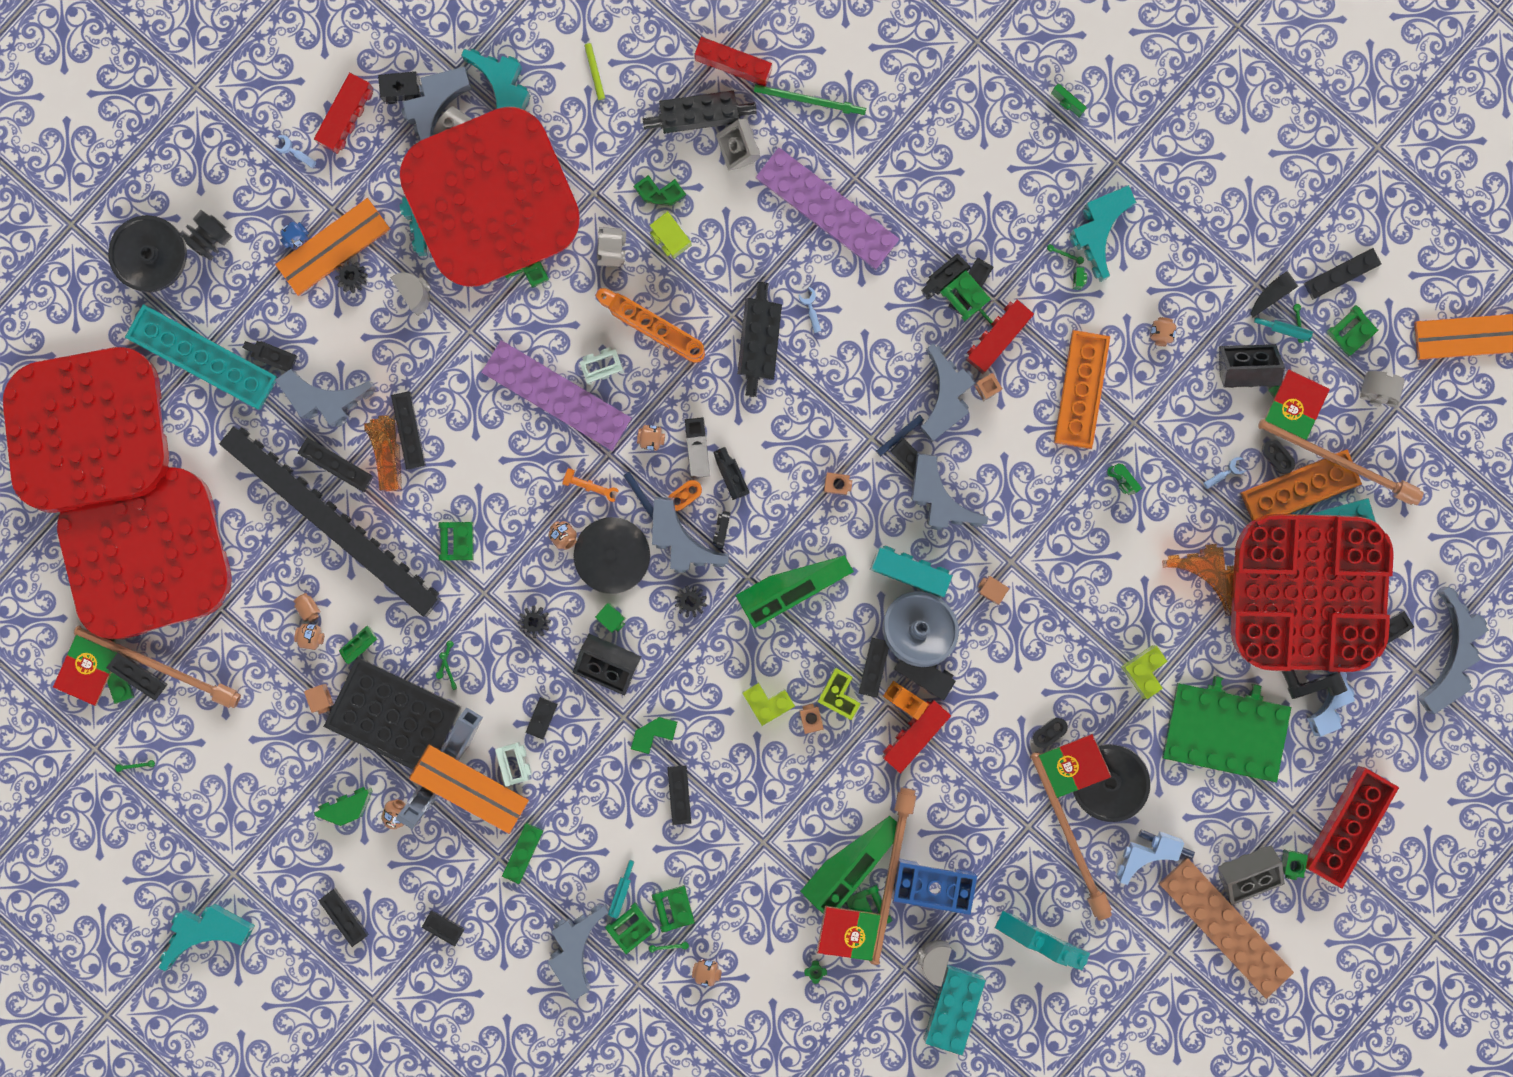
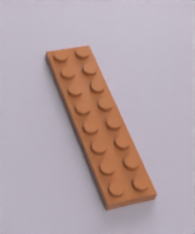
M1187 857L1159 883L1264 998L1267 999L1294 973Z

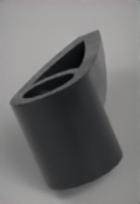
M1288 271L1273 280L1262 291L1250 313L1252 318L1298 287V284Z

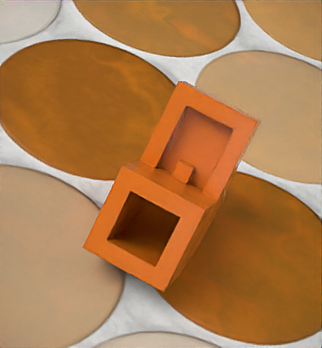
M895 681L890 684L883 695L884 698L917 720L928 706V703Z

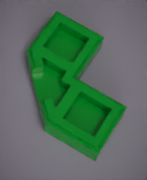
M647 175L633 186L645 203L671 207L686 196V193L676 179L659 190L650 176Z
M541 262L534 263L505 276L508 280L524 272L532 288L549 280Z
M658 717L637 729L631 750L650 754L654 736L673 741L678 721Z

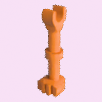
M567 469L562 482L563 485L569 486L574 484L585 488V491L599 493L606 496L609 501L615 502V499L610 497V492H619L617 488H604L593 484L591 480L585 481L574 477L575 470Z

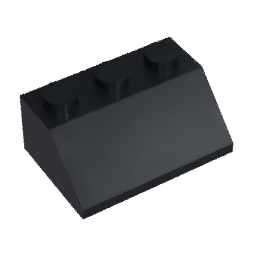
M1276 344L1219 346V370L1224 388L1281 386L1285 366Z
M589 633L580 649L572 673L625 696L642 656Z

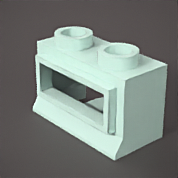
M609 347L601 350L600 355L594 356L590 354L582 358L583 361L580 362L588 385H592L593 381L601 378L602 380L607 379L612 374L624 373L616 349L612 350ZM613 356L616 364L588 373L586 365Z
M517 742L495 749L505 787L530 779L529 775H532L530 765L525 762L524 757L527 754L524 745ZM512 749L515 751L522 776L516 779L512 777L505 752Z

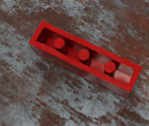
M702 36L694 53L695 61L762 86L767 85L772 72L771 62Z
M349 72L314 137L317 144L336 154L344 149L347 136L354 131L357 118L362 116L366 101H369L373 95V87L369 82Z
M1018 299L1014 303L1011 301L1003 309L1006 313L1002 318L997 316L991 323L993 328L990 332L985 330L979 338L981 341L977 347L973 345L966 353L969 355L966 361L982 374L988 370L1034 315Z
M933 699L931 702L926 701L928 706L920 718L917 720L912 717L908 722L910 726L905 731L902 729L895 738L897 740L893 745L888 744L882 751L884 753L882 758L900 774L951 717Z

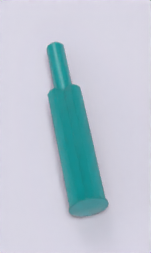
M1257 317L1254 319V323L1271 327V331L1310 342L1313 336V331L1278 320L1271 322Z
M629 860L623 878L620 877L609 913L607 914L610 917L619 918L631 882L629 877L634 865L633 860Z

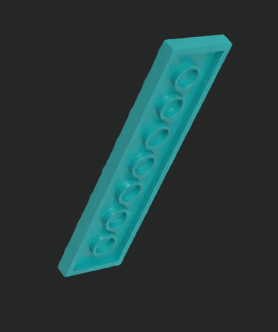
M144 304L125 335L126 339L257 410H261L276 383L275 379L278 378Z

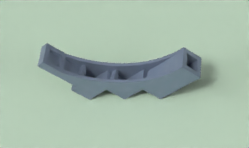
M1442 587L1437 590V593L1448 608L1451 619L1452 642L1449 657L1437 680L1429 689L1417 697L1429 714L1438 713L1473 689L1470 685V678L1462 672L1481 660L1478 655V649L1470 643L1489 631L1486 626V620L1478 614L1469 615L1470 611L1467 606L1461 604L1458 599V593L1450 587Z
M466 707L457 719L441 751L459 761L469 747L483 717ZM419 785L410 800L398 814L396 820L413 830L439 795Z

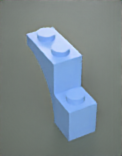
M1346 672L1340 673L1348 690L1336 696H1331L1328 692L1321 708L1307 718L1314 736L1321 737L1342 728L1340 724L1341 718L1335 712V709L1355 701L1353 697L1355 695L1354 690L1348 685L1346 680Z
M1159 831L1158 836L1153 838V849L1130 842L1129 847L1126 846L1123 853L1124 862L1117 869L1120 883L1128 885L1135 872L1152 861H1178L1184 846L1182 839Z

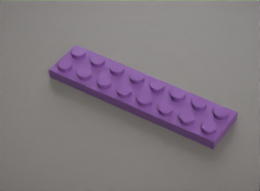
M779 147L756 176L759 182L875 270H877L899 241L897 236Z
M502 340L481 372L611 451L614 450L632 420L628 415Z

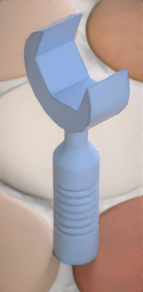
M277 136L285 140V145L282 149L275 148L278 152L285 154L290 151L296 158L311 168L315 167L316 161L301 151L294 150L292 142L287 136Z
M808 287L812 293L810 298L803 299L799 294V300L802 304L808 305L809 317L814 333H818L822 330L816 311L812 307L816 293L812 288Z
M1237 457L1232 459L1228 465L1229 470L1220 472L1203 484L1206 489L1225 479L1230 473L1235 475L1244 473L1245 471L1239 472L1235 467L1237 460H1242L1243 458Z

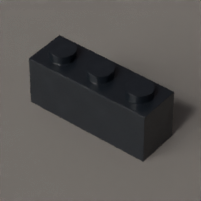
M899 659L894 667V670L942 700H945L956 680L952 679L954 675L944 669L941 672L936 669L937 664L929 667H918L907 664Z

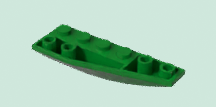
M845 555L768 576L735 596L755 629L854 571Z
M889 815L826 860L800 892L823 914L825 906L841 908L893 844L897 821Z

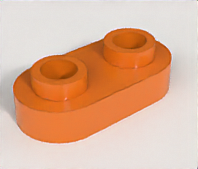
M690 480L672 492L668 497L681 500L679 505H675V510L680 511L699 498L702 493V487L699 482ZM690 487L696 488V492L694 494H691L689 492Z

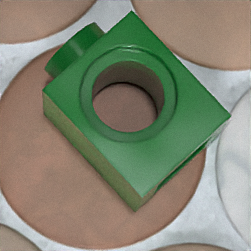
M607 603L595 616L611 633L615 630L619 632L625 625L623 621L626 618L610 603Z
M1284 849L1282 865L1285 878L1297 880V877L1304 878L1308 855ZM1296 861L1297 867L1291 870V862Z

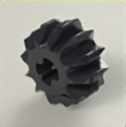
M348 260L347 266L344 263L340 264L343 268L342 270L336 269V272L340 274L335 276V280L339 281L337 286L339 288L343 287L344 292L350 290L351 293H355L356 288L359 291L362 290L361 284L367 285V282L363 280L368 277L367 273H363L366 268L364 266L360 267L359 262L356 261L353 264L351 260ZM351 273L353 274V277H354L353 280H350V277H349V275H350Z
M685 586L687 593H684L681 589L678 591L683 596L682 598L675 596L676 600H681V603H676L675 607H683L679 610L680 614L687 610L685 617H689L690 611H692L693 617H697L695 610L697 609L699 613H703L699 606H707L706 603H701V600L707 599V596L699 597L703 590L700 589L695 593L696 586L692 587V592H690L689 586ZM689 596L696 599L693 607L690 604L686 605V600H688L687 597Z
M532 606V613L528 608H525L524 610L527 615L522 613L519 615L521 618H524V621H518V624H524L520 631L523 632L527 629L526 637H529L532 632L533 638H537V631L540 636H544L542 628L547 631L550 629L548 626H545V623H551V620H545L549 613L541 614L543 612L542 607L536 612V606ZM532 617L534 619L538 618L539 622H537V627L535 625L531 626L530 622H532Z

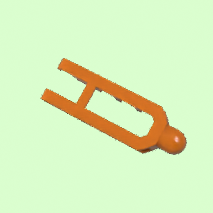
M600 288L596 292L595 296L601 305L608 308L611 314L620 321L692 363H699L704 359L705 350L700 340L619 293H614L607 288ZM627 310H634L631 315H625ZM645 319L650 320L647 325L641 324ZM660 329L667 330L663 335L657 334ZM694 348H698L700 350V352L695 355L690 353V351Z

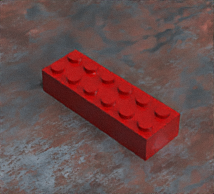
M1358 766L1308 854L1306 869L1343 889L1399 787L1371 770Z

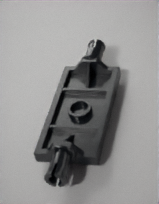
M731 90L660 100L661 114L654 117H643L642 119L644 130L661 127L663 133L666 134L729 125L737 121L740 116L757 114L755 102L736 103L735 92Z
M757 282L756 299L745 298L737 374L744 375L745 379H747L745 396L757 397L758 380H774L782 304L767 300L769 283L765 284V282Z

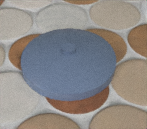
M914 591L899 596L888 607L883 618V635L889 649L895 656L907 664L918 667H929L939 664L953 652L957 645L959 626L956 616L946 602L931 593Z

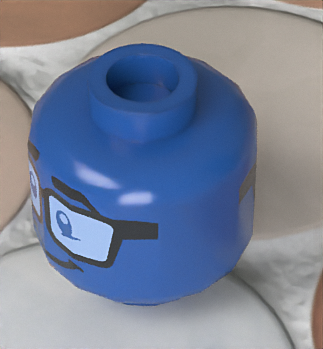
M292 221L280 230L282 236L280 241L286 248L291 247L296 250L308 241L307 235H309V232L301 222L296 223Z

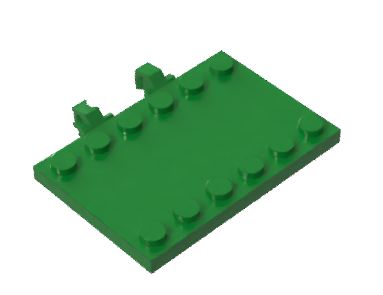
M1214 676L1212 685H1208L1207 689L1177 683L1162 758L1277 783L1292 707L1263 701L1264 696H1260L1262 686L1251 684L1252 691L1249 692V695L1245 694L1244 697L1225 693L1226 690H1223L1221 685L1223 677Z

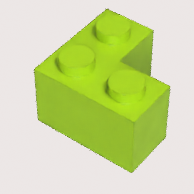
M668 211L649 225L651 229L649 232L650 237L656 245L660 244L662 246L661 249L667 257L671 255L675 259L692 246L690 239Z
M1152 645L1122 665L1121 668L1143 699H1149L1163 689L1152 672L1168 661L1158 646Z
M835 667L817 702L850 720L853 719L861 704L844 694L853 677Z
M759 682L742 692L761 726L795 707L785 689L769 699Z

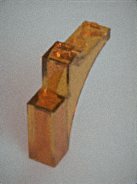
M388 415L378 416V419H371L370 423H364V431L371 440L375 454L379 490L383 492L402 491L400 445L396 443L395 420L389 418Z
M1217 544L1205 545V549H1199L1200 557L1198 553L1187 554V558L1171 555L1168 556V560H1162L1163 568L1186 570L1205 580L1220 598L1225 616H1231L1234 565L1226 566L1227 570H1225L1223 547H1217Z

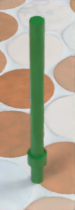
M755 84L754 92L841 110L843 111L842 113L850 114V112L860 115L866 114L867 108L855 106L846 101L841 103Z

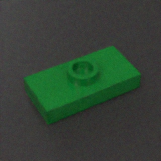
M1057 84L1053 88L1051 94L1060 101V105L1066 110H1071L1080 118L1087 109L1086 106L1061 84Z
M367 625L339 650V653L349 665L361 653L365 652L377 640V637Z

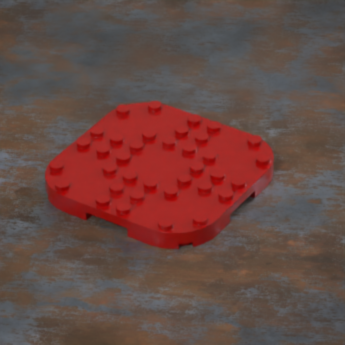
M515 107L498 108L430 136L413 145L402 160L400 167L401 187L433 260L440 272L447 279L458 285L479 287L489 284L508 274L561 253L570 246L577 235L580 215L575 198L544 127L535 116L523 109Z
M113 347L33 362L14 373L4 390L3 411L11 482L15 493L24 503L39 511L57 513L79 509V506L141 497L157 487V483L161 480L162 476L165 477L168 470L169 451L167 436L164 434L162 423L160 381L153 364L133 349Z
M168 467L165 477L162 476L156 485L157 487L144 496L122 501L111 500L79 506V509L60 512L57 521V534L77 615L81 623L90 632L102 638L127 639L158 628L208 616L222 606V602L231 589L232 574L227 553L223 550L215 518L217 514L208 486L200 477L181 468Z
M1269 514L1251 521L1239 535L1235 546L1231 639L1237 653L1245 661L1257 668L1271 671L1327 670L1329 672H1355L1371 666V663L1383 654L1389 637L1388 591L1389 576H1393L1394 560L1393 545L1389 535L1376 522L1358 516Z

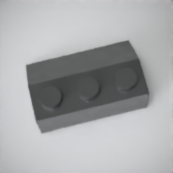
M1272 845L1259 848L1255 852L1244 854L1235 860L1224 862L1218 866L1219 878L1231 905L1285 884L1282 861Z

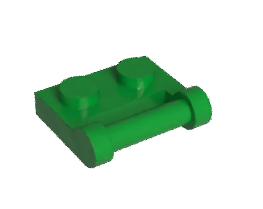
M967 271L940 292L962 315L961 318L964 322L991 300ZM954 288L971 307L969 311L951 292Z
M1357 305L1350 309L1351 312L1338 324L1327 330V334L1348 357L1379 331ZM1357 318L1359 322L1341 337L1339 332L1353 319Z
M1118 463L1107 469V475L1117 480L1119 483L1118 487L1123 494L1132 495L1142 489L1123 464Z
M438 522V528H440V555H438V561L474 560V522ZM448 528H453V555H448Z
M685 885L651 895L652 900L656 903L662 933L695 923ZM664 897H668L674 919L672 923L668 922L662 900Z
M873 885L851 895L847 900L850 910L873 913L866 899V896L871 895L880 914L882 899L878 893V886ZM888 915L887 924L893 921L891 915Z
M636 902L612 924L609 923L605 926L607 932L626 955L657 930ZM635 914L639 917L637 921L621 934L617 933L616 930Z

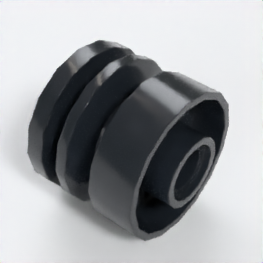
M200 210L193 218L198 227L195 229L187 224L186 228L191 232V235H188L183 230L179 235L192 250L211 261L214 256L208 250L211 249L218 254L219 250L214 244L218 242L225 246L233 236L225 230L226 226L213 215L209 216L203 210Z

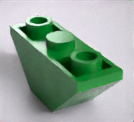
M365 787L355 790V795L348 797L346 794L336 798L337 803L332 805L329 802L318 806L319 810L314 812V815L339 826L359 819L365 812L373 792L372 788L366 790Z

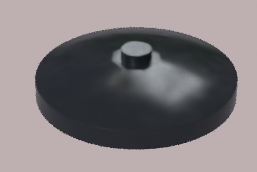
M152 215L137 216L124 222L113 234L108 249L109 263L115 276L126 286L140 292H157L172 285L182 274L187 260L185 241L179 235V230L165 219Z
M617 517L602 518L589 524L579 535L573 554L574 565L580 578L592 589L608 594L622 593L635 587L645 576L651 557L650 547L643 532L628 520Z
M1117 744L1099 745L1098 747L1111 777L1074 791V797L1079 806L1095 819L1105 822L1127 820L1136 815L1147 802L1151 788L1148 768L1140 756L1127 747Z

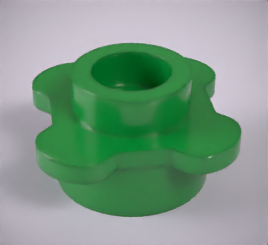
M814 960L812 965L804 970V974L809 976L814 984H818L822 977L827 975V969L822 968L819 965V961Z

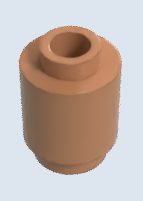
M307 593L298 596L293 601L295 603L294 607L304 622L309 621L311 623L319 618L318 614L321 611Z

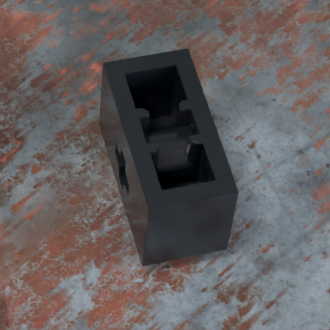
M416 71L378 75L380 98L386 104H397V101H407L421 97L419 89L420 77Z

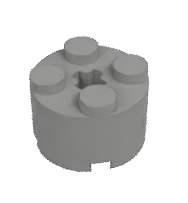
M599 227L597 259L599 260L597 261V266L620 267V265H624L625 250H622V246H625L626 231H622V228Z
M1368 371L1364 377L1360 399L1370 401L1369 404L1374 406H1381L1383 403L1390 407H1398L1405 379L1393 374V377L1388 376L1387 372Z

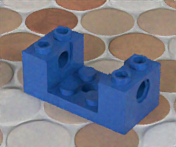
M899 859L892 899L895 902L971 915L977 875L972 871L961 869L951 871L919 865L916 861ZM938 883L941 887L938 893L930 892L931 884Z

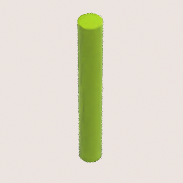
M587 43L584 47L598 100L605 99V94L591 43Z

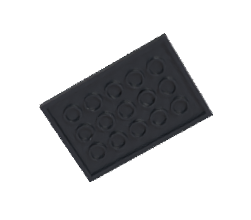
M357 657L323 727L414 770L429 744L441 751L462 706Z

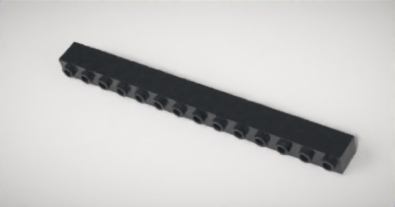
M234 426L220 441V446L420 615L427 617L442 600L438 597L440 594L433 587H426L423 584L425 581L417 574L413 576L406 564L403 562L399 564L394 560L396 556L389 550L384 551L381 549L380 542L373 537L371 539L365 535L367 532L359 525L355 527L348 515L345 513L341 515L336 511L338 507L329 500L328 502L321 498L323 496L322 493L315 488L313 490L307 486L308 482L301 476L297 478L290 466L287 464L282 465L278 462L280 458L271 451L269 453L263 449L265 445L259 440H252L249 437L250 433L243 427L239 429Z

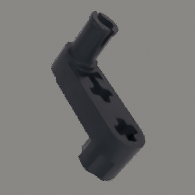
M1294 670L1282 671L1292 699L1328 688L1331 696L1339 695L1348 690L1340 672L1300 683Z

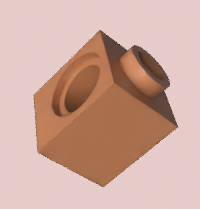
M993 373L974 384L983 402L1003 389Z
M827 472L824 493L846 496L847 492L852 490L853 480H849L850 475ZM834 480H842L844 487L842 489L834 488Z
M991 576L983 577L977 586L980 588L978 593L996 605L1001 603L1010 589Z
M327 684L304 691L311 713L318 712L319 715L330 711L329 707L334 705Z
M814 704L802 706L803 710L799 711L804 733L824 730L819 707H814ZM808 713L816 715L817 719L814 723L806 721L805 718Z

